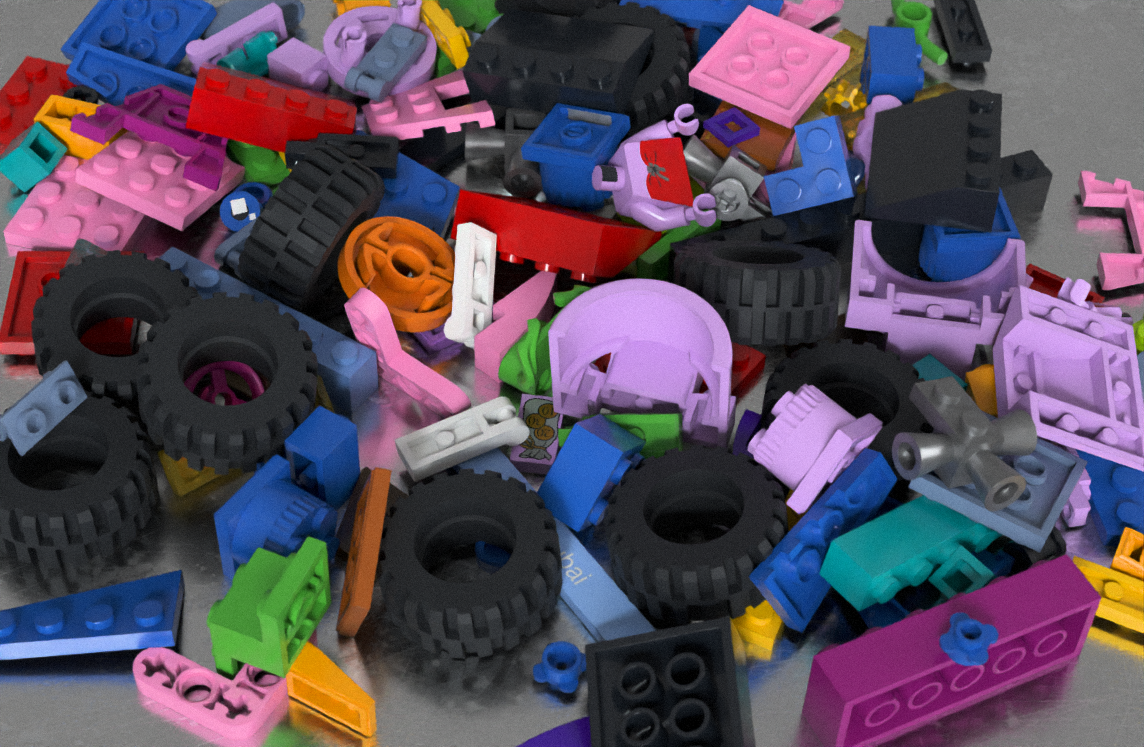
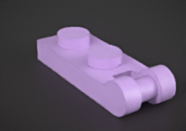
M272 2L205 40H194L188 43L186 53L189 61L193 63L191 66L193 78L197 79L199 68L203 62L216 65L218 60L236 48H242L245 57H248L243 44L261 31H272L277 36L278 43L288 38L282 9Z

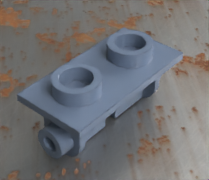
M64 360L53 371H47L37 385L6 412L0 414V441L3 442L7 438L11 439L19 455L23 456L87 398L68 361Z

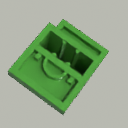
M308 536L297 553L292 552L287 558L258 547L248 563H242L238 567L233 577L232 587L223 600L219 599L213 604L207 618V627L210 628L212 640V656L215 659L217 674L232 681L247 663L277 676L286 677L332 603L326 542Z

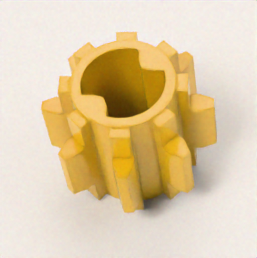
M842 79L836 89L829 87L824 93L828 100L822 106L821 112H825V115H829V117L839 115L842 127H845L846 130H849L856 120L859 122L864 120L865 113L863 109L868 104H866V94H863L860 90L862 84L859 83L854 86L850 85V82H846L845 79ZM844 100L851 104L848 108L841 105Z

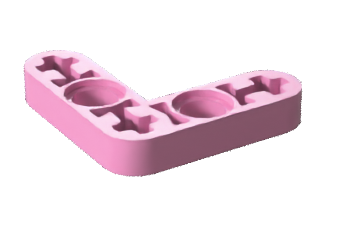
M360 288L344 304L356 341L376 351L377 371L381 378L444 419L471 408L470 399L457 385L402 350L390 312L377 295L366 288Z
M315 629L308 641L318 648L317 632ZM164 647L143 650L133 662L135 683L142 694L233 740L247 739L259 731L288 693L286 677H280L276 683L271 685H260L254 681V678L263 670L247 663L231 681ZM162 667H164L166 670V675L159 673L158 671ZM149 670L156 672L151 677H148ZM194 685H205L211 689L210 694L200 701H190L183 696L186 690ZM222 697L224 700V705L220 704ZM243 709H247L248 716L246 717L239 713ZM229 710L239 715L234 720L230 719Z

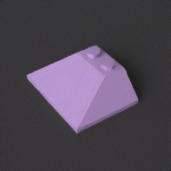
M1019 285L1014 290L993 347L998 418L1016 409L1024 410L1033 419L1037 436L1144 472V403L1133 326Z

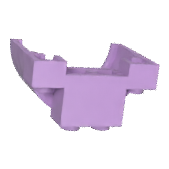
M856 220L845 327L866 331H880L884 334L882 351L886 353L889 349L898 354L903 364L909 362L913 365L928 354H931L965 382L966 372H970L976 344L995 345L1014 290L1019 285L1026 287L1025 242L1019 239L1008 238L999 257L986 269L969 278L951 282H928L906 276L886 263L873 243L872 221Z
M642 278L623 279L596 286L582 293L567 304L557 315L548 331L554 412L578 418L600 413L601 408L622 413H682L683 442L704 445L716 449V446L728 447L735 425L736 396L731 395L732 342L729 331L721 316L707 301L694 292L673 283ZM611 352L606 374L600 372L599 368L591 362ZM704 379L709 390L701 394L699 390Z

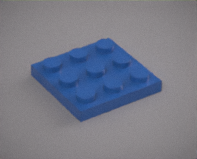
M99 0L60 50L65 58L72 61L82 42L174 71L187 54V44L199 39L216 17L217 12L212 4L203 0Z

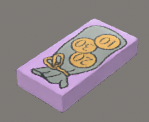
M522 394L518 417L523 419L530 432L528 438L523 443L512 446L510 462L520 472L547 475L558 455V429L563 426L564 414L554 412L553 397Z

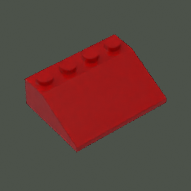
M203 62L195 82L185 128L285 153L287 141L309 142V139L318 138V133L352 135L357 107L353 100Z
M460 189L450 239L457 240V225L472 222L497 235L496 251H500L499 259L524 264L526 258L536 261L535 269L559 273L561 267L572 270L570 276L572 279L595 283L597 276L614 277L657 243L661 239L662 231L656 232L647 227L524 197Z

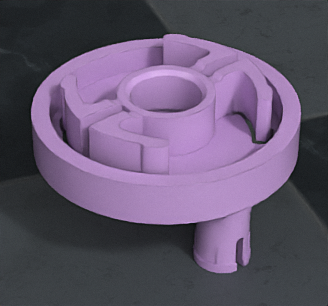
M397 0V9L385 6L360 7L337 17L328 26L323 40V54L327 55V73L333 81L345 89L344 81L350 68L356 67L389 27L396 23L427 36L426 49L387 96L407 91L428 82L435 69L437 46L432 32L419 19L422 0ZM341 36V38H340L338 44L335 46V44L337 43L338 38ZM345 89L353 94L369 98L368 94L359 90L355 93Z

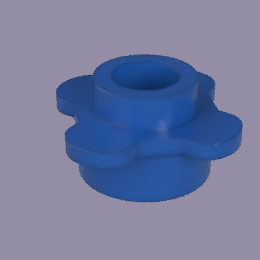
M959 612L953 614L949 620L951 627L948 633L940 636V648L954 662L960 665L974 666L985 664L989 657L987 650L990 644H994L998 640L999 633L997 629L991 624L983 625L975 619H970L966 613Z
M559 641L550 643L543 651L542 662L533 667V677L539 683L549 682L554 686H558L559 690L563 693L574 692L578 688L580 674L586 671L585 653L580 652L575 645L569 642ZM559 666L566 667L564 670L557 669Z

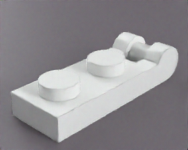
M469 222L457 225L454 284L452 286V315L445 323L444 334L448 339L457 343L464 342L467 347L474 349V336L492 324L497 235Z
M498 397L395 439V445L398 455L412 479L416 482L502 445H519L528 438L530 431L522 418L515 417L516 409L510 399Z

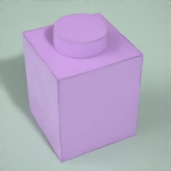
M291 38L267 55L269 79L322 92L329 86L327 55L298 39Z

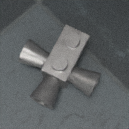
M508 108L506 109L505 131L492 127L480 128L479 124L466 122L465 161L505 155L504 171L506 173L503 179L505 190L517 197L527 198L536 195L542 189L539 162L524 160L521 147L544 120L546 113Z
M692 134L683 147L688 175L708 182L704 193L715 197L716 206L709 210L716 211L717 219L734 221L739 218L742 220L741 224L743 225L774 217L771 206L753 195L764 179L767 166L735 145L732 146L725 158L719 159Z
M953 376L914 383L909 398L932 425L934 430L933 433L902 432L895 437L892 445V457L899 474L906 480H914L934 470L948 489L973 483L985 508L989 511L1004 509L1015 502L1026 487V479L997 456H1027L1034 451L1037 444V430L1031 416L1024 410L1016 409L990 421Z

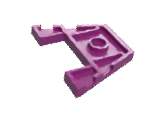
M159 84L125 96L124 104L114 106L106 103L98 106L94 115L86 117L81 112L72 117L71 132L102 145L111 139L121 128H125L137 133L145 141H157L174 148V151L179 155L192 157L185 164L182 178L214 191L219 189L228 139L185 128L192 99L187 94Z

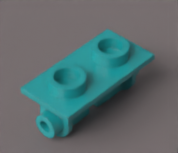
M261 31L243 44L248 57H245L242 48H236L218 60L216 65L257 76L269 74L267 55L277 49L275 45L278 43L277 36L272 31Z

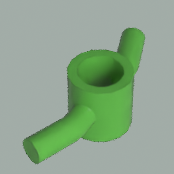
M891 0L892 12L895 16L893 27L914 28L915 42L922 45V54L937 65H942L946 61L948 54L928 39L932 18L931 9L919 2Z

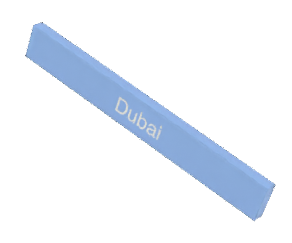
M498 447L452 466L458 474L459 469H474L475 474H484L485 470L499 472L503 480L507 481L509 477H513L526 484V492L529 490L535 491ZM554 517L562 562L561 572L563 581L559 595L597 641L602 642L656 631L566 525Z

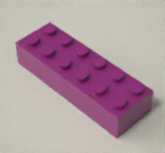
M1067 554L1051 561L1040 560L1031 565L1026 571L1008 578L1006 576L998 577L984 588L969 594L958 593L949 598L944 604L926 611L922 609L913 611L902 621L884 628L873 627L859 638L842 645L831 644L826 646L817 655L813 656L802 714L824 747H863L1080 655L1102 597ZM959 612L966 613L970 619H975L983 625L991 624L997 629L999 633L996 643L990 644L987 650L989 657L985 664L974 666L960 665L954 662L940 648V636L948 633L951 627L949 620L953 614Z

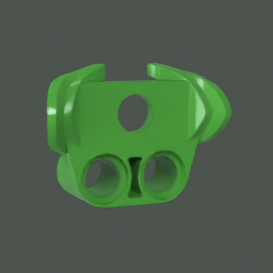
M574 285V289L570 291L553 293V300L555 305L564 308L573 299L592 288ZM561 310L549 323L537 318L527 320L528 331L509 349L500 364L498 377L501 381L530 395L544 396L551 389L552 378L548 331Z

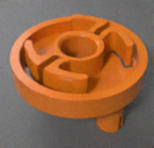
M392 216L376 217L364 221L350 233L339 254L337 264L341 286L349 299L360 288L370 290L387 306L395 330L415 333L433 330L444 324L451 317L455 252L442 237L415 221ZM437 306L439 307V308L436 309L435 311L429 312V311L433 310L434 308H436Z

